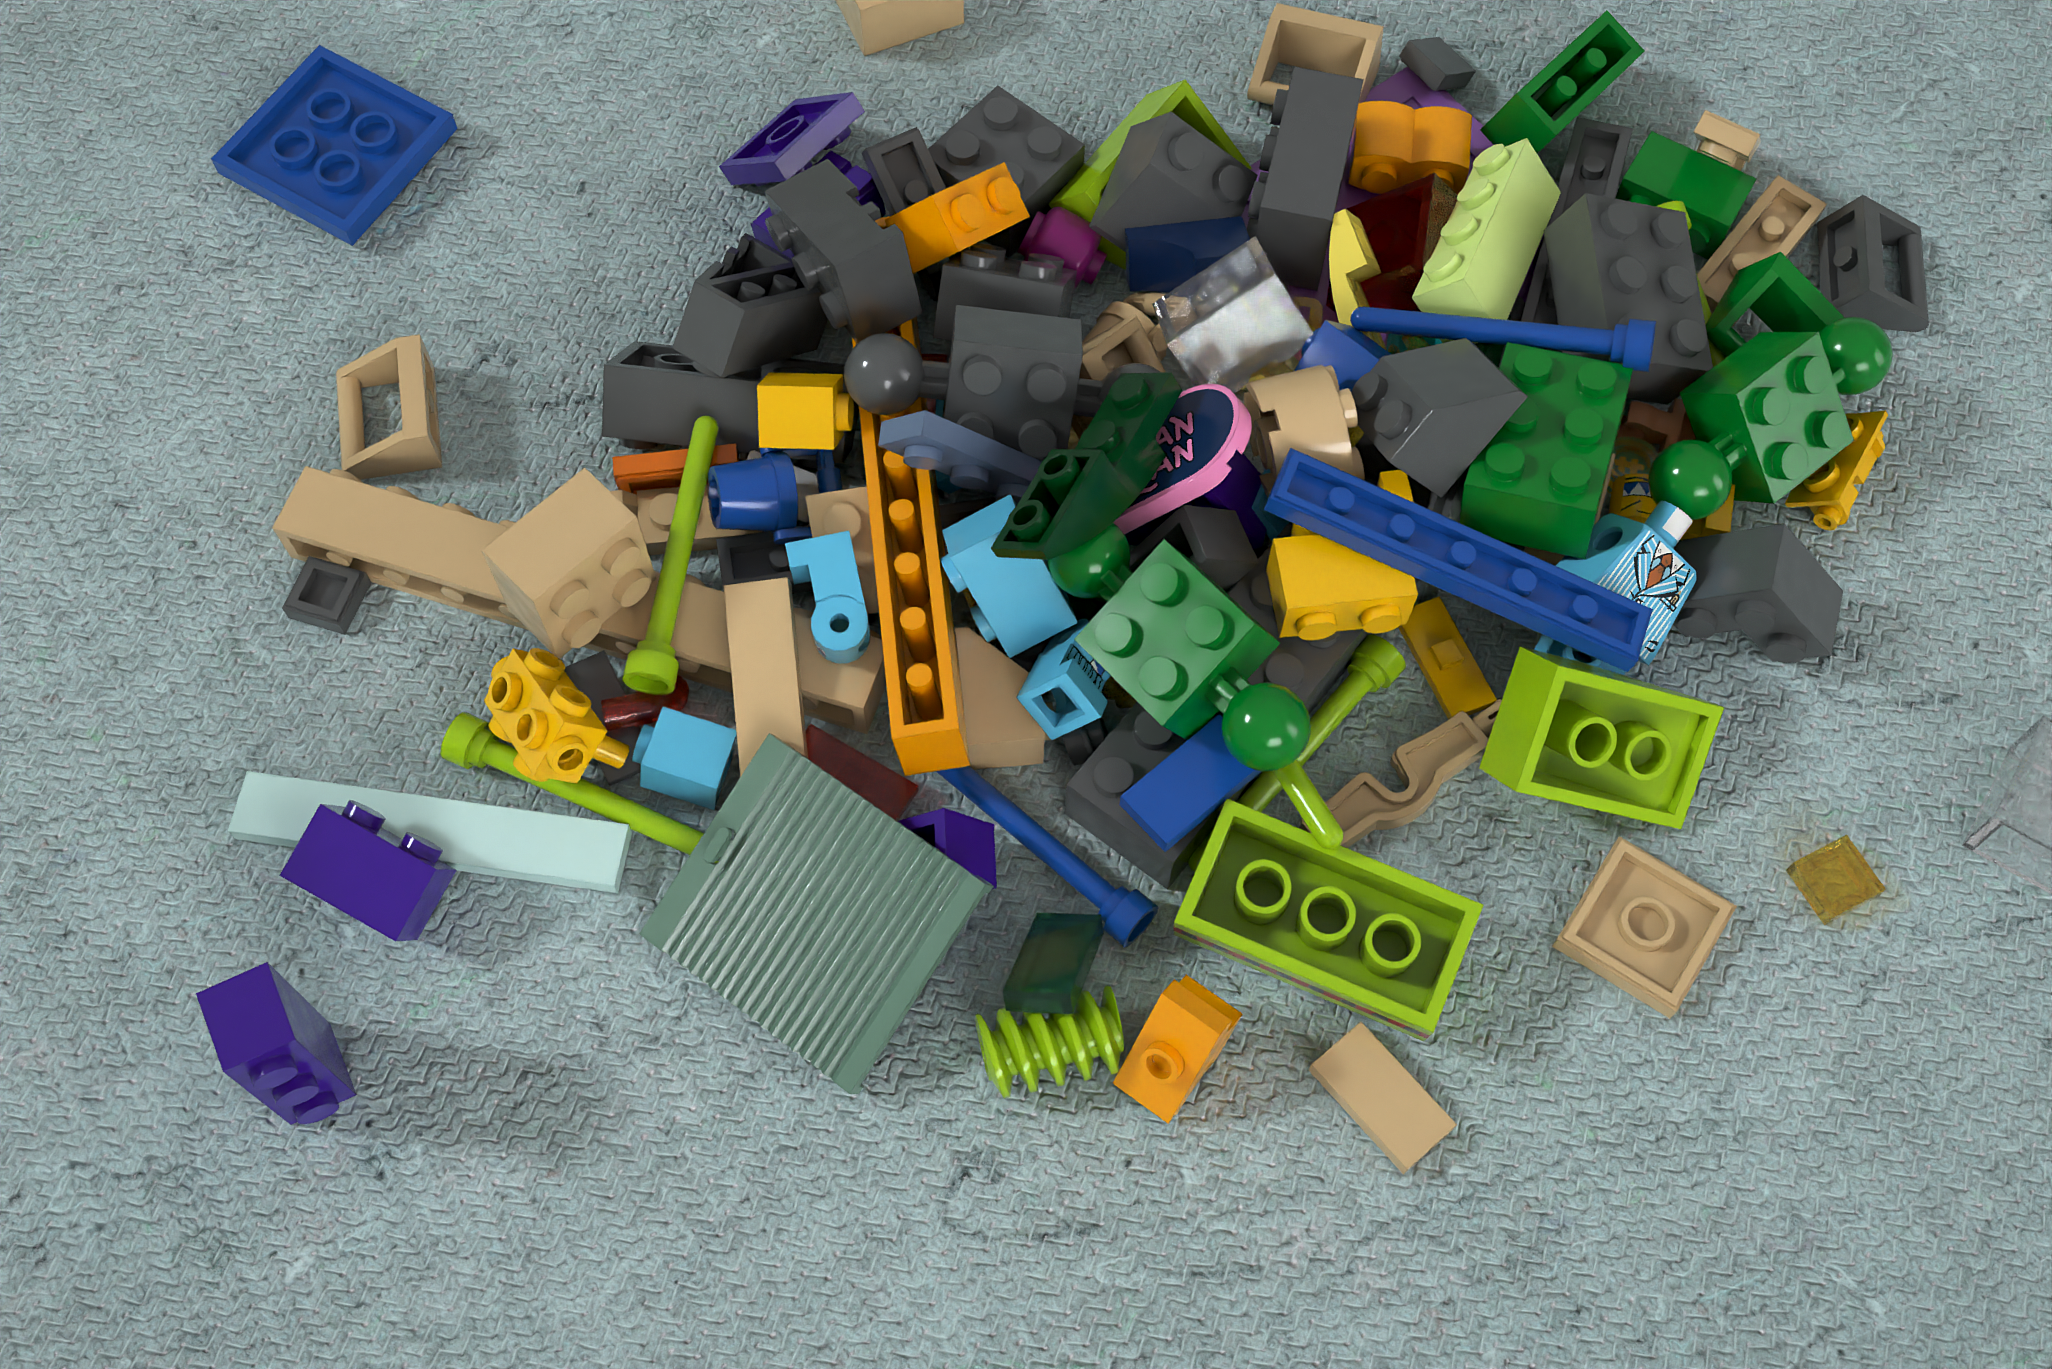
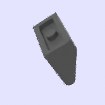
M1861 195L1817 222L1821 293L1845 318H1865L1885 330L1919 332L1928 328L1929 317L1920 226L1865 195ZM1882 245L1898 246L1902 298L1885 289Z

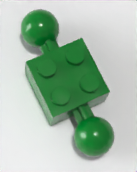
M1846 317L1830 323L1820 332H1760L1682 390L1680 395L1696 440H1683L1673 443L1663 449L1653 461L1648 475V486L1655 504L1657 505L1660 501H1666L1685 512L1692 520L1702 519L1716 512L1724 504L1729 496L1732 484L1735 485V501L1775 504L1854 441L1839 394L1857 395L1867 392L1876 387L1885 378L1893 357L1892 345L1885 331L1871 320L1860 317Z
M1112 523L1092 540L1073 551L1047 560L1048 569L1053 580L1066 593L1084 599L1102 597L1107 602L1074 640L1161 726L1189 740L1220 711L1223 714L1222 735L1227 749L1241 764L1258 771L1282 769L1293 763L1303 753L1311 732L1309 713L1303 701L1292 690L1275 683L1252 685L1247 681L1277 648L1280 642L1191 559L1163 539L1136 571L1133 572L1129 569L1130 548L1128 541L1119 527Z

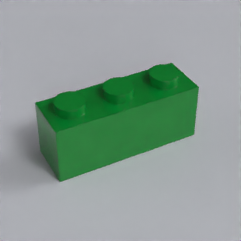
M1606 10L1518 91L1480 131L1493 145L1503 144L1505 147L1527 138L1536 153H1538L1642 55L1645 50Z

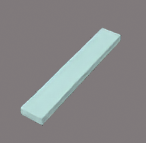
M251 771L246 772L228 828V832L237 840L295 848L320 804L346 807L348 801L353 800L383 815L386 820L382 828L403 839L406 832H410L440 847L443 852L438 860L457 871L611 893L619 892L632 837V830L629 824Z

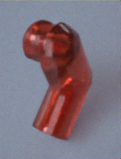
M677 674L674 691L666 695H654L636 691L634 694L602 699V713L607 731L656 723L662 707L680 712L688 702L689 686L687 681Z

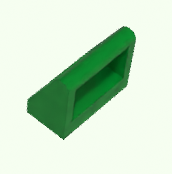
M1778 252L1737 271L1706 323L1708 339L1728 357L1746 343L1732 326L1749 308L1773 332H1820L1830 323L1845 317L1782 252Z

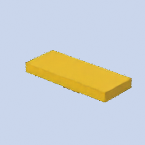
M1440 596L1415 605L1407 624H1402L1398 628L1446 717L1450 719L1462 711L1469 716L1493 705L1497 699Z

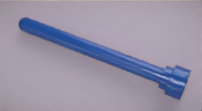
M1364 306L1356 308L1350 318L1352 326L1358 331L1447 340L1467 338L1471 342L1507 345V342L1541 349L1611 355L1610 362L1623 363V367L1633 368V371L1649 372L1656 329V321L1629 319L1628 325L1616 324L1614 330Z
M970 766L936 771L1099 908L1098 917L1105 922L1103 930L1124 948L1135 942L1150 925L1159 908L1153 901L1138 889L1131 892L1124 886L1116 889Z

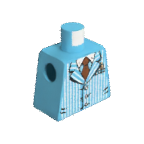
M1660 501L1644 523L1614 513L1603 516L1594 525L1586 559L1565 555L1556 565L1653 609L1638 661L1650 665L1697 580L1696 570L1674 550L1676 544L1692 524V519L1678 507L1666 501Z

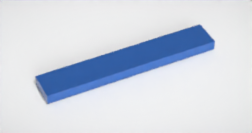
M1290 448L1263 510L1623 671L1628 672L1638 662L1653 609Z

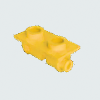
M1886 410L1845 414L1854 441L1792 489L1785 505L1787 507L1809 506L1814 514L1813 522L1824 530H1835L1837 526L1845 524L1850 516V509L1859 494L1854 485L1864 484L1876 459L1882 455L1885 449L1884 435L1881 428L1888 416Z

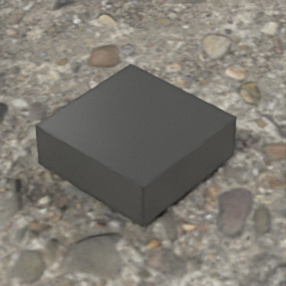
M1440 37L1409 40L1399 55L1401 61L1433 91L1466 87L1476 72Z
M309 556L282 609L290 619L346 635L372 582L366 572Z

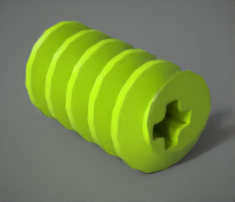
M1106 985L1103 989L1101 1007L1098 1006L1089 991H1079L1076 996L1074 1013L1071 1012L1061 996L1052 997L1047 1019L1044 1018L1036 1003H1025L1020 1025L1017 1024L1009 1009H998L995 1030L993 1031L990 1030L982 1015L975 1014L976 1029L988 1080L993 1081L1004 1099L1011 1097L1013 1077L1016 1075L1021 1076L1032 1093L1038 1091L1040 1070L1043 1069L1048 1070L1057 1086L1065 1085L1067 1064L1070 1063L1075 1064L1084 1080H1090L1092 1078L1094 1058L1096 1057L1102 1058L1111 1075L1118 1073L1120 1053L1124 1051V1038L1116 999L1109 985Z

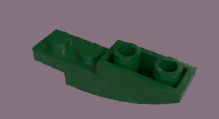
M1172 372L1120 373L1088 428L1081 435L1076 448L1051 449L1047 457L1042 461L1038 472L1016 508L1008 516L1006 524L991 547V550L997 557L1049 560L1071 552L1105 530L1135 501L1166 457L1155 437L1182 393V389Z

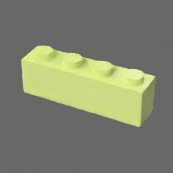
M1527 138L1506 147L1503 144L1493 145L1475 158L1471 173L1457 196L1455 207L1441 230L1439 241L1431 258L1424 266L1423 275L1412 296L1421 312L1508 319L1540 244L1544 229L1548 225L1561 194ZM1440 339L1442 343L1454 341V340Z

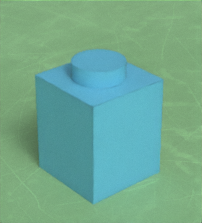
M662 707L655 727L644 724L634 749L632 761L641 764L640 787L715 810L735 754L736 730Z

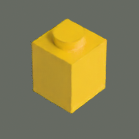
M769 372L757 385L759 448L834 450L844 436V431L852 430L854 402L849 393H843V374Z

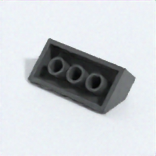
M634 341L604 364L602 437L621 439V445L631 449H652L657 447V443L680 445V449H689L695 421L699 417L707 415L713 417L718 423L719 429L715 446L736 443L737 450L740 452L739 458L747 460L750 451L760 452L757 385L769 372L843 374V393H849L844 379L845 364L790 358L728 375L724 378H715L695 369L692 365L693 360L673 349V345ZM854 400L852 430L844 431V436L836 448L832 450L834 466L835 463L843 464L853 447L859 414V405ZM816 455L790 457L799 459L800 466L818 469Z

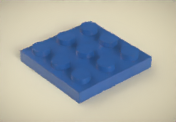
M319 45L211 160L220 175L353 246L458 128L452 113Z

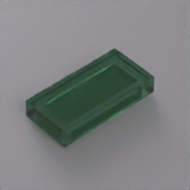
M1036 913L1003 988L1006 1011L1053 1014L1074 1013L1104 935L1101 914Z

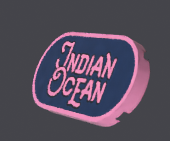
M1203 384L1189 388L1180 394L1155 437L1166 455L1165 459L1135 501L1113 522L1123 534L1207 493L1221 483L1232 470L1227 463L1233 457L1236 449L1241 455L1243 454L1250 439L1252 421L1247 407L1230 389L1219 384Z

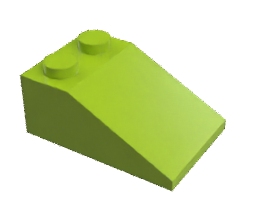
M1520 646L1479 769L1515 792L1681 829L1724 707L1576 660Z

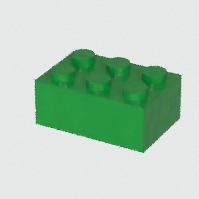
M1507 342L1499 369L1528 397L1470 464L1464 484L1459 523L1499 541L1586 559L1625 407L1633 368L1623 367V364Z

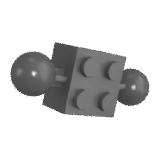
M956 305L949 363L922 360L918 350L906 339L894 334L881 333L861 340L851 350L845 363L844 379L852 399L868 412L878 415L897 414L914 404L918 397L944 400L942 418L1043 461L1051 449H1068L1073 415L1094 417L1120 373L1161 372L1147 364L1129 363L1115 368L1102 381L1079 378L1083 358L1082 325L1080 319Z

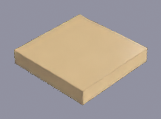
M1619 836L1552 947L1670 1019L1681 1006L1737 906Z

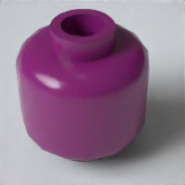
M1059 206L1050 209L1046 215L1039 211L1037 212L1017 251L1024 256L1023 261H1028L1029 254L1032 253L1052 255L1064 259L1063 268L1077 270L1074 290L1081 280L1092 285L1107 256L1105 252L1098 249L1102 236L1089 228L1091 222Z

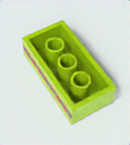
M1226 799L1174 920L1173 935L1424 1042L1434 1033L1484 905L1341 845L1334 849H1325L1318 844L1312 833Z

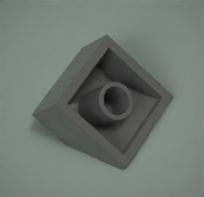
M1169 112L1130 127L1089 228L1126 252L1125 228L1242 216L1258 175L1173 112Z
M1467 338L1383 356L1370 372L1364 374L1356 382L1351 392L1357 411V425L1388 462L1441 498L1528 397Z

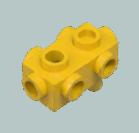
M513 648L509 656L502 658L494 665L491 672L492 680L484 702L493 714L488 724L489 729L497 737L512 743L518 752L513 760L514 767L521 774L535 781L545 782L549 779H555L576 784L592 758L620 769L627 759L629 745L606 736L607 729L592 710L591 700L578 690L564 671L565 664L554 654L540 648H531L529 652Z

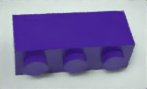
M268 962L196 993L223 1072L290 1125L297 1122L299 1124H311L321 1121L339 1109L338 1103L357 1095L330 1023Z

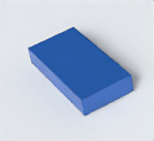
M1220 714L1120 796L1119 805L1164 852L1168 851L1220 807L1226 799L1233 796L1261 772L1244 766L1231 755L1223 740V717Z

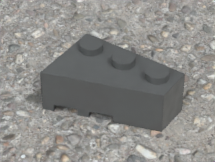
M829 159L765 191L772 216L765 219V223L774 243L781 252L787 249L792 251L794 254L792 263L800 280L807 290L815 287L818 288L822 294L819 296L821 306L831 325L836 330L844 326L856 344H858L861 340L871 335L886 333L922 314L903 232L895 224L883 230L875 222V220L882 217L879 208L872 201L862 206L856 199L859 196L857 187Z

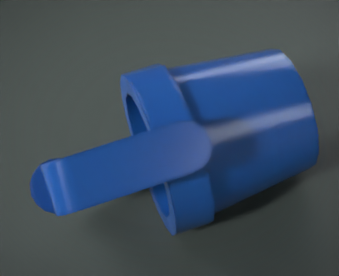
M760 448L761 458L710 467L707 488L709 510L714 527L725 530L770 531L773 534L775 544H785L812 538L811 527L795 528L798 516V493L795 472L790 459L791 456L816 455L818 466L816 478L819 494L843 490L840 469L834 466L832 450Z

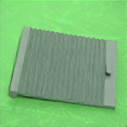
M769 733L639 934L659 950L668 954L671 959L679 962L691 974L699 977L700 981L708 984L711 989L718 992L721 997L729 1000L741 1012L749 1015L752 1020L768 1030L771 1035L779 1038L792 1051L809 1061L813 1067L821 1070L824 1075L830 1077L834 1083L847 1093L859 1094L864 1087L862 1082L974 909L984 894H989L994 886L982 877L974 875L797 750ZM732 830H733L734 833H735L734 839L731 838V836H732Z

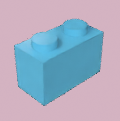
M1011 494L942 530L949 554L940 558L942 566L956 591L959 593L968 588L977 605L970 608V611L985 640L990 642L998 638L1009 658L1078 623L1067 593L1055 583L1049 572L1047 560L997 557L991 550L993 543L1006 524L1008 516L1017 506Z

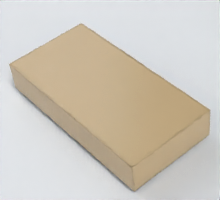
M1359 1022L1314 1061L1309 1068L1310 1073L1403 1175L1457 1126L1451 1117L1362 1022Z

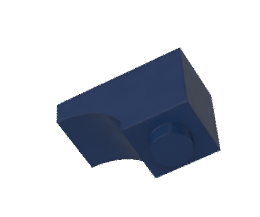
M1242 216L1125 228L1126 273L1130 292L1155 291L1186 296L1189 302L1194 304L1195 311L1254 304L1255 252Z

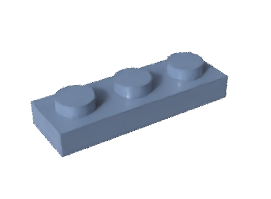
M926 410L881 422L879 447L903 456V462L910 467L924 470L934 469L951 476L950 482L956 486L982 489L995 494L996 501L1011 494L1017 505L1042 461Z

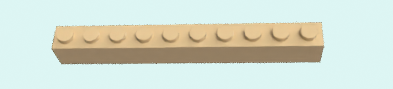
M305 466L272 527L290 557L306 562L308 557L312 556L366 572L373 583L528 630L509 611L481 551L515 522L502 520L497 524L478 518L466 508L453 503H445L441 507L421 501L414 494L400 487L388 486L385 490L365 484L353 474L340 469H332L328 473ZM654 571L657 579L651 583L649 590L640 601L630 607H622L601 624L597 635L583 647L598 652L605 650L607 655L627 660L628 653L636 649L638 642L645 640L660 572ZM686 574L670 645L675 649L674 658L679 662L677 676L733 693L724 592L707 587L701 580ZM794 608L804 715L868 734L886 688L882 637L873 630H870V643L866 652L855 661L837 664L826 660L818 652L811 631L813 612L802 608Z

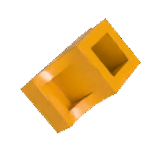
M1187 974L1180 982L1174 979L1161 993L1112 1084L1169 1124L1182 1108L1199 1080L1217 1059L1243 1014Z

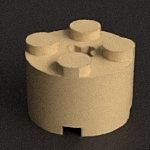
M1317 365L1246 383L1245 386L1249 392L1244 393V405L1247 407L1252 421L1249 440L1253 457L1260 456L1263 467L1266 470L1270 469L1271 472L1259 475L1267 498L1271 493L1282 463L1290 448L1362 480L1365 479L1360 453L1355 446L1351 447L1348 428L1356 427L1358 423L1355 402L1348 388L1339 390L1337 376L1331 365Z

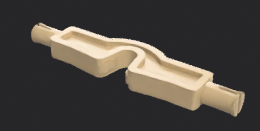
M1498 699L1493 705L1472 719L1467 713L1459 712L1435 729L1399 746L1393 753L1390 764L1396 770L1398 777L1405 787V791L1400 793L1392 792L1370 773L1361 772L1326 801L1325 804L1343 831V840L1340 845L1348 848L1373 830L1394 829L1406 825L1422 815L1434 801L1441 784L1484 755L1502 700ZM1302 819L1299 828L1311 833Z

